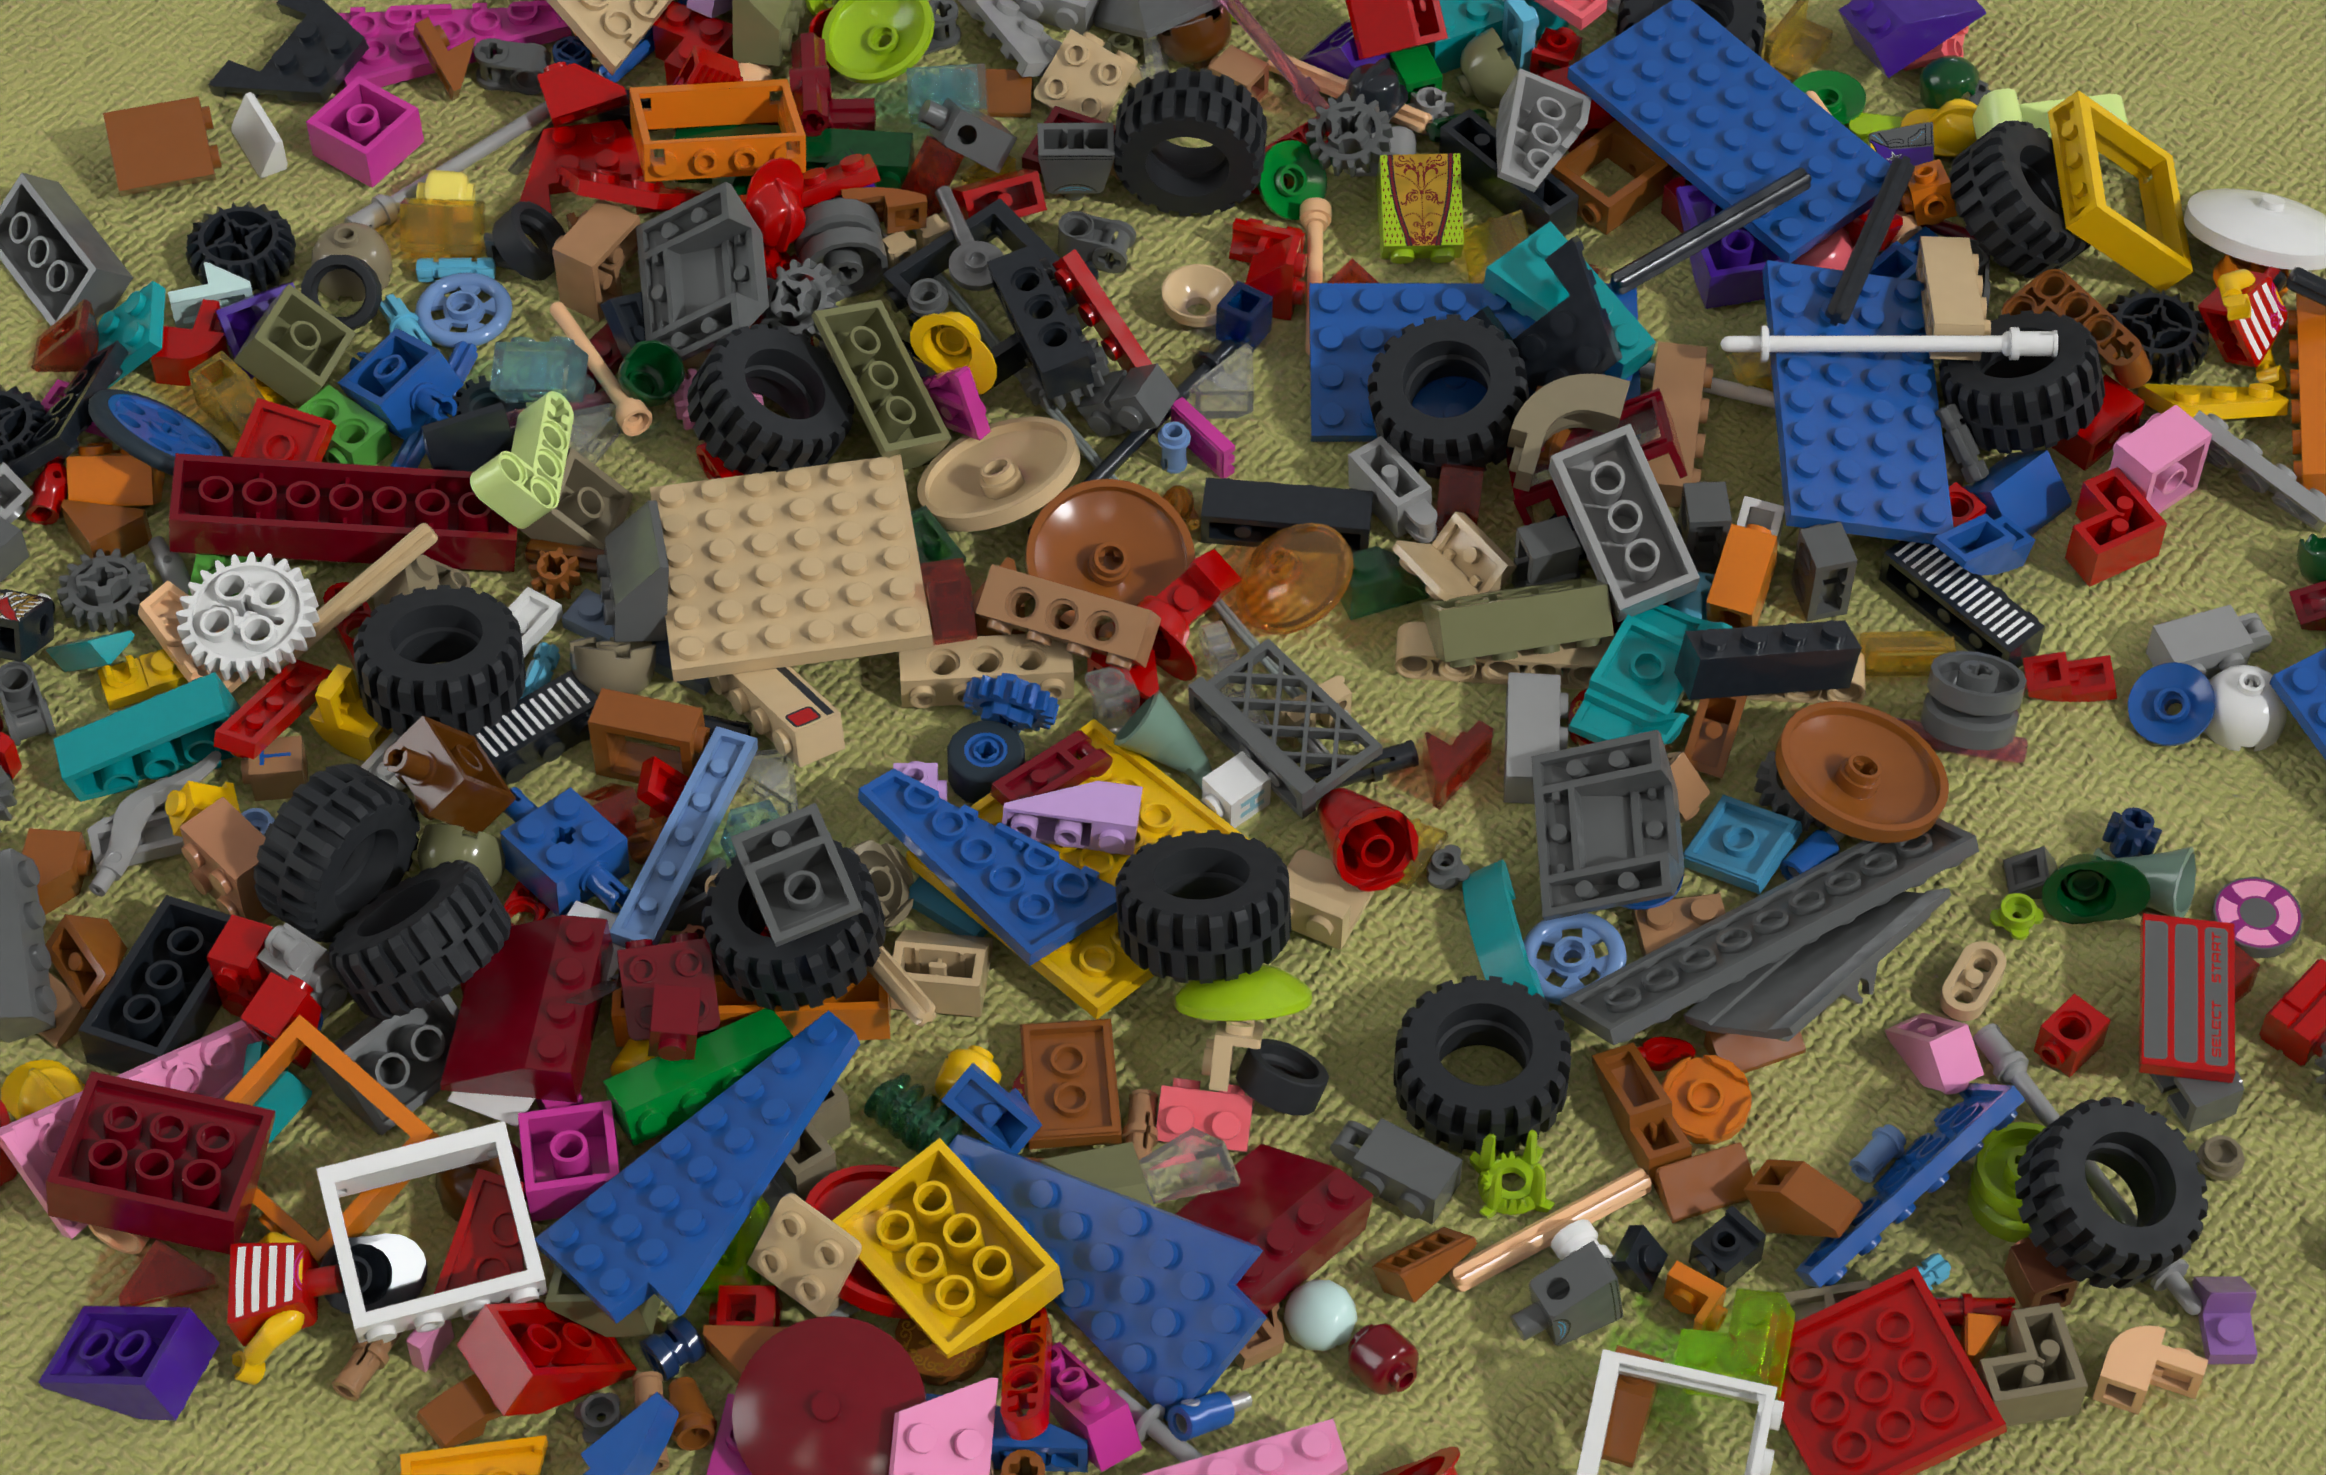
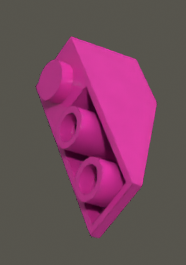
M1062 1343L1054 1344L1052 1346L1050 1411L1064 1430L1088 1440V1460L1103 1472L1143 1449L1128 1403Z

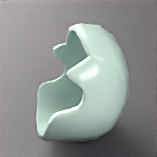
M1313 1279L1297 1287L1286 1304L1284 1321L1291 1338L1307 1350L1326 1351L1334 1348L1336 1345L1346 1343L1350 1338L1355 1323L1358 1321L1353 1299L1345 1288L1331 1280Z

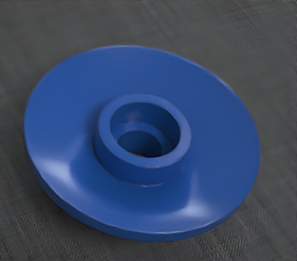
M2178 662L2160 664L2146 671L2135 682L2128 698V714L2133 727L2144 739L2161 746H2178L2194 740L2208 727L2215 712V693L2207 677L2195 667ZM2179 703L2182 705V709L2178 714H2168V708L2172 704Z

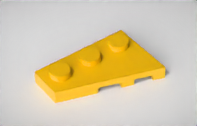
M2262 383L2250 384L2249 387L2145 384L2138 388L2137 395L2145 401L2144 404L2161 414L2174 405H2178L2192 418L2200 410L2206 415L2209 413L2215 414L2222 420L2287 415L2289 405L2288 398L2275 392L2273 386Z

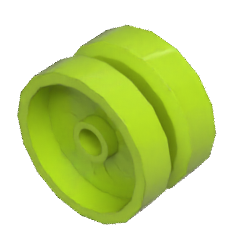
M2014 1122L1999 1131L1994 1130L1988 1134L1982 1141L1984 1147L1976 1154L1974 1170L1970 1176L1968 1206L1975 1220L1989 1234L2007 1242L2016 1243L2023 1238L2029 1237L2028 1235L2032 1233L2029 1224L2022 1223L2018 1208L2023 1203L2021 1199H2016L2015 1182L2021 1178L2017 1173V1167L2020 1158L2026 1154V1146L2046 1128L2038 1123Z

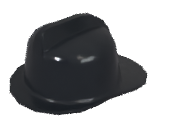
M1381 58L1375 64H1365L1355 68L1348 77L1345 91L1336 100L1337 103L1343 102L1344 93H1348L1350 100L1356 101L1358 96L1363 94L1366 105H1369L1374 100L1378 101L1380 112L1387 111L1390 121L1408 101V91L1400 84L1399 77L1390 67L1389 60ZM1372 126L1370 128L1371 134L1375 133V128Z
M388 1233L348 1238L366 1312L414 1300L420 1295L427 1282L428 1265L424 1252L415 1241L401 1234ZM335 1245L325 1253L320 1267L339 1266ZM344 1283L342 1293L324 1295L331 1307L342 1313L351 1314Z

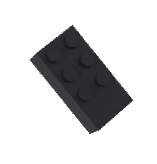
M169 895L164 897L78 1030L87 1063L122 1074L194 1042L203 1036L222 1006L216 987L217 982L214 980L207 955L231 915Z

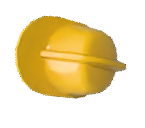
M1956 98L1946 102L1939 109H1916L1906 114L1901 121V127L1933 122L1934 156L1957 157V155L1977 141L1972 121L1977 105L1969 100Z
M950 311L925 315L914 323L910 332L911 346L915 354L937 374L967 366L970 367L979 395L984 394L993 387L997 378V365L992 353L981 341V334L976 323L970 317L960 312Z
M47 1059L29 1061L15 1068L6 1077L1 1087V1101L7 1108V1111L16 1120H19L83 1091L85 1084L69 1068L58 1061Z

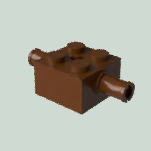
M423 715L385 751L383 757L384 766H388L387 770L394 773L403 785L410 788L416 798L414 800L416 809L429 820L438 819L446 822L448 825L464 827V830L478 834V831L483 832L516 800L474 736Z

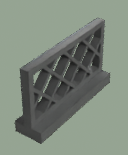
M1269 638L1208 681L1201 676L1188 685L1189 710L1235 755L1243 751L1271 778V790L1302 820L1316 810V801L1382 754L1383 746ZM1267 656L1279 666L1278 674L1253 673V666ZM1228 683L1246 684L1245 698L1226 697L1220 689ZM1252 684L1277 686L1275 700L1250 698ZM1282 686L1301 687L1307 693L1306 701L1281 700ZM1249 709L1274 711L1273 725L1254 724L1248 718ZM1280 711L1305 713L1304 727L1279 725ZM1311 713L1330 714L1336 720L1335 728L1309 727ZM1277 737L1303 738L1302 752L1282 751L1277 746ZM1308 738L1334 740L1333 754L1307 753ZM1339 740L1358 741L1365 749L1357 755L1338 754ZM1306 764L1332 765L1331 774L1316 783L1305 773Z

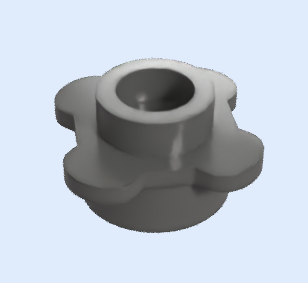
M1450 844L1436 852L1425 851L1420 855L1419 864L1426 868V877L1431 886L1438 889H1451L1457 886L1460 881H1465L1469 877L1470 868L1463 864L1460 858L1461 849L1458 846Z
M596 1393L586 1398L584 1402L576 1405L574 1417L581 1421L583 1425L582 1437L585 1442L593 1444L625 1418V1416L621 1415L619 1409L620 1398L616 1394ZM605 1416L606 1419L604 1421H598L597 1417Z

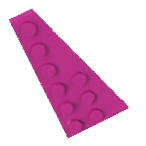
M547 1L512 2L506 8H488L487 3H472V9H452L451 4L390 6L386 12H366L365 7H350V13H338L365 37L369 46L367 52L344 78L343 84L345 87L358 76L378 87H384L435 73L413 35L415 23L429 17L434 27L440 25L446 33L450 42V46L446 47L447 50L474 37L476 38L475 47L477 43L487 38L542 45L560 40L563 37L572 36L571 28ZM474 48L469 64L476 62L474 58ZM493 49V57L496 55L495 49Z

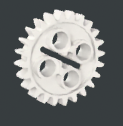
M250 552L246 562L240 563L239 558L234 554L231 557V565L225 567L218 560L215 561L217 572L214 574L201 570L200 574L204 581L202 584L188 583L192 596L180 597L184 610L176 612L180 623L177 631L187 655L191 654L197 667L204 664L208 674L217 672L220 669L224 680L228 681L234 672H238L242 682H246L249 673L256 671L257 676L262 680L265 676V668L271 667L279 674L281 673L279 662L283 659L292 664L296 663L293 654L294 649L307 651L308 647L304 637L311 638L316 636L313 623L319 622L320 618L316 610L319 605L315 593H313L309 579L303 578L300 568L297 567L291 570L285 558L275 565L272 555L268 553L262 562H257L254 552ZM280 601V602L277 603V604L270 605V604H272L273 602ZM226 628L221 632L215 633L219 629ZM266 637L263 640L256 641L258 638Z

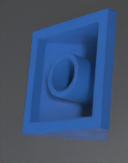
M2048 450L2008 454L1988 469L1989 475L1963 487L1968 492L1975 494L1987 506L1985 514L1993 520L2005 515L2029 535H2033L2068 509L2072 503Z

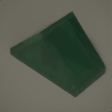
M926 505L911 511L923 580L930 579L966 563V556Z

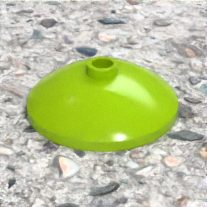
M839 0L830 11L822 32V39H825L826 59L840 76L852 82L875 84L894 79L912 68L926 52L934 32V14L928 0Z
M1264 964L1259 971L1250 975L1246 972L1239 974L1238 979L1225 981L1223 978L1213 980V983L1200 984L1199 980H1192L1184 985L1175 996V1006L1178 1012L1194 1018L1216 1021H1251L1277 1018L1300 1012L1312 1004V990L1302 980L1278 967Z

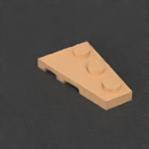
M167 580L140 603L138 615L186 680L192 682L196 678L209 674L204 664L197 667L191 654L187 655L177 631L180 623L176 612L184 610L180 597L189 595ZM226 628L219 629L215 633L221 632ZM220 669L216 672L230 693L244 683L238 672H234L228 681L224 680ZM251 671L249 673L248 678L251 677L256 671Z

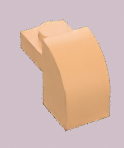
M2148 1325L2134 1327L2121 1333L2111 1343L2092 1399L2137 1415L2140 1413L2149 1384L2196 1399L2209 1360L2196 1356L2193 1352L2184 1348H2172L2163 1345L2162 1341L2166 1328Z

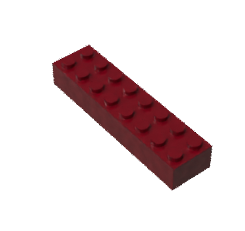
M175 453L169 514L170 552L214 555L236 554V556H248L250 552H254L255 557H265L269 553L272 555V558L373 564L418 525L426 523L434 530L438 540L422 555L455 569L514 572L517 527L496 513L475 495L470 484V476L473 473L471 471Z

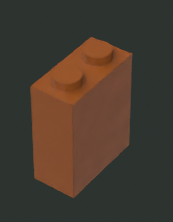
M199 96L103 113L121 196L216 180L214 169L222 168L217 144L209 146L206 130L214 129L210 107H202Z

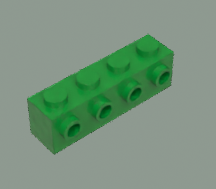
M765 1008L698 1038L695 1060L681 1059L678 1061H668L661 1057H655L604 1080L603 1084L608 1101L611 1100L614 1118L633 1146L652 1139L683 1124L790 1041L793 1035L774 1010Z

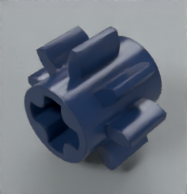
M2132 807L2125 809L2122 815L2115 811L2112 812L2102 840L2111 842L2109 848L2116 858L2150 855L2155 850L2162 830L2153 827L2155 822L2150 813L2143 809Z

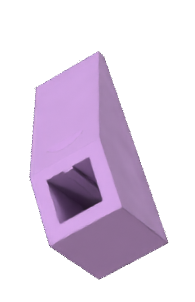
M1095 781L1006 802L1003 806L1002 824L1040 843L1104 851L1110 854L1132 855L1135 847L1143 787Z

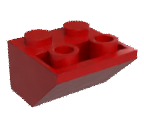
M1345 0L1359 60L1422 46L1448 38L1439 0Z

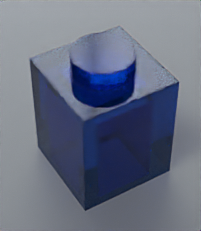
M1237 281L1216 306V339L1221 342L1226 339L1232 340L1236 344V349L1251 355L1272 330L1273 297Z

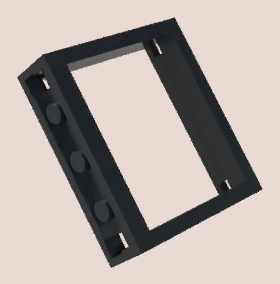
M1000 198L965 220L975 241L990 242L998 237L1012 252L1033 245L1039 259L1045 257L1048 259L1055 278L1056 269L1052 264L1059 260L1060 257ZM952 229L883 273L886 291L883 295L891 303L892 310L895 313L901 311L905 315L911 329L914 323L921 317L912 313L909 308L907 298L910 289L917 281L925 278L932 279L949 268L950 256L959 247ZM1056 278L1054 281H1051L1053 287L1059 285ZM1064 291L1069 306L1065 310L1067 314L1075 313L1082 330L1088 325L1079 315L1078 306L1080 305L1071 292L1067 293ZM1016 333L990 349L997 365V378L992 388L1027 366L1024 361L1027 356Z

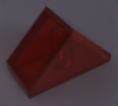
M83 299L37 337L32 369L37 372H79L87 360L97 353L99 331L91 302Z
M156 1239L119 1295V1302L121 1307H138L219 1288V1283L214 1274Z

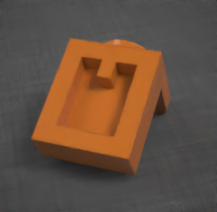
M1679 1261L1675 1262L1667 1274L1664 1298L1669 1300L1677 1310L1685 1314L1696 1315L1691 1336L1692 1341L1700 1344L1708 1332L1716 1334L1728 1313V1309L1723 1307L1726 1287Z

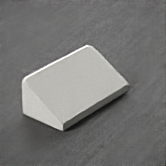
M251 92L246 93L232 123L231 131L258 176L264 178L287 169L286 166L288 164L284 145L255 95Z

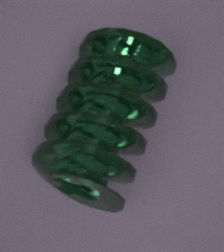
M902 1073L894 1080L891 1079L879 1085L864 1105V1113L868 1118H875L878 1126L888 1129L891 1136L895 1139H902L905 1147L916 1150L917 1155L939 1138L949 1146L957 1134L963 1135L962 1130L965 1126V1121L956 1115L948 1122L952 1110L946 1104L936 1109L938 1097L935 1094H929L922 1099L925 1091L924 1086L917 1083L909 1088L911 1077L907 1073Z

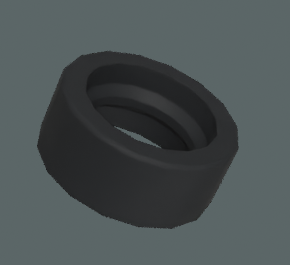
M529 201L516 203L494 223L492 235L497 250L507 264L523 277L534 281L545 280L555 272L552 248L556 240L566 234L564 229L553 215L541 206ZM526 235H528L533 240L537 247L531 243V241L526 237Z
M329 255L317 260L306 271L301 284V293L322 307L318 299V286L321 279L328 272L335 269H347L354 272L362 280L365 287V299L362 307L350 316L334 317L352 330L365 326L377 314L382 301V286L376 272L364 260L352 255Z
M1262 1039L1261 1049L1248 1048L1236 1074V1080L1240 1088L1249 1097L1263 1106L1293 1116H1306L1315 1111L1329 1079L1326 1068L1315 1057L1296 1046L1274 1039Z

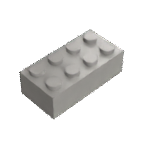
M1631 424L1551 455L1548 470L1597 580L1608 584L1610 608L1616 623L1625 620L1627 615L1635 616L1696 591L1700 576Z

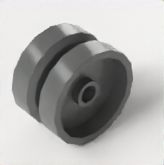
M838 198L822 201L804 211L806 215L805 228L794 241L799 263L803 265L806 258H809L817 265L821 263L831 270V274L841 282L837 289L844 294V298L858 296L867 292L884 279L883 273L888 270L887 255L884 242L882 241L878 215L870 205L856 199Z
M1970 651L1944 653L1933 660L1927 683L1929 692L1925 697L1920 718L1922 726L1934 738L1952 746L1969 750L2003 748L2012 743L2015 737L2019 720L2017 709L2021 706L2027 680L2019 668L1997 656Z

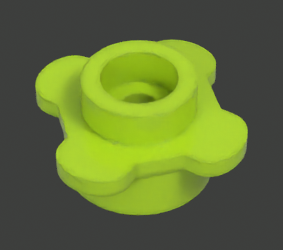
M2013 893L2005 896L1999 909L1991 911L1990 922L1994 926H2002L2007 932L2011 933L2012 938L2024 940L2029 936V930L2034 925L2042 923L2044 914L2040 908H2037L2035 902L2029 896Z

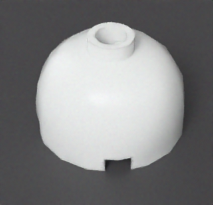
M2243 664L2231 666L2213 676L2210 683L2215 693V712L2204 733L2213 742L2233 751H2240L2241 746H2255L2254 751H2260L2276 743L2286 723L2287 707L2269 684L2273 675L2257 666Z

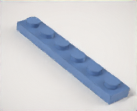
M716 726L610 930L613 944L625 947L626 942L641 939H652L653 945L659 944L758 750L757 738Z

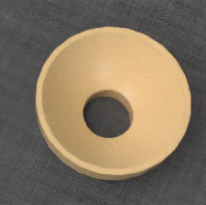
M1205 264L1182 266L1170 273L1163 282L1161 289L1163 307L1166 313L1180 324L1192 328L1211 326L1225 319L1233 309L1235 286L1232 279L1219 268ZM1195 304H1202L1208 307L1209 312L1197 316L1189 313L1187 308Z

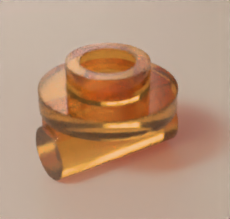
M1181 485L1168 489L1163 498L1179 513L1189 531L1197 529L1201 525V521L1194 508V497L1190 489Z

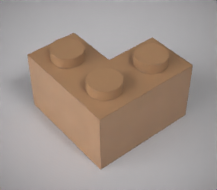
M598 199L589 210H585L580 215L577 223L565 235L560 236L556 240L552 248L560 302L566 307L599 323L602 321L605 315L600 305L610 298L623 296L620 269L638 250L636 226L640 225V216L608 201Z

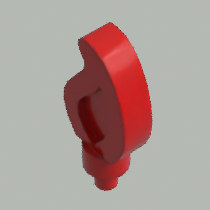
M1654 1037L1644 1042L1643 1046L1637 1047L1650 1069L1654 1071H1666L1680 1060L1691 1057V1059L1695 1058L1696 1053L1690 1043L1673 1037Z

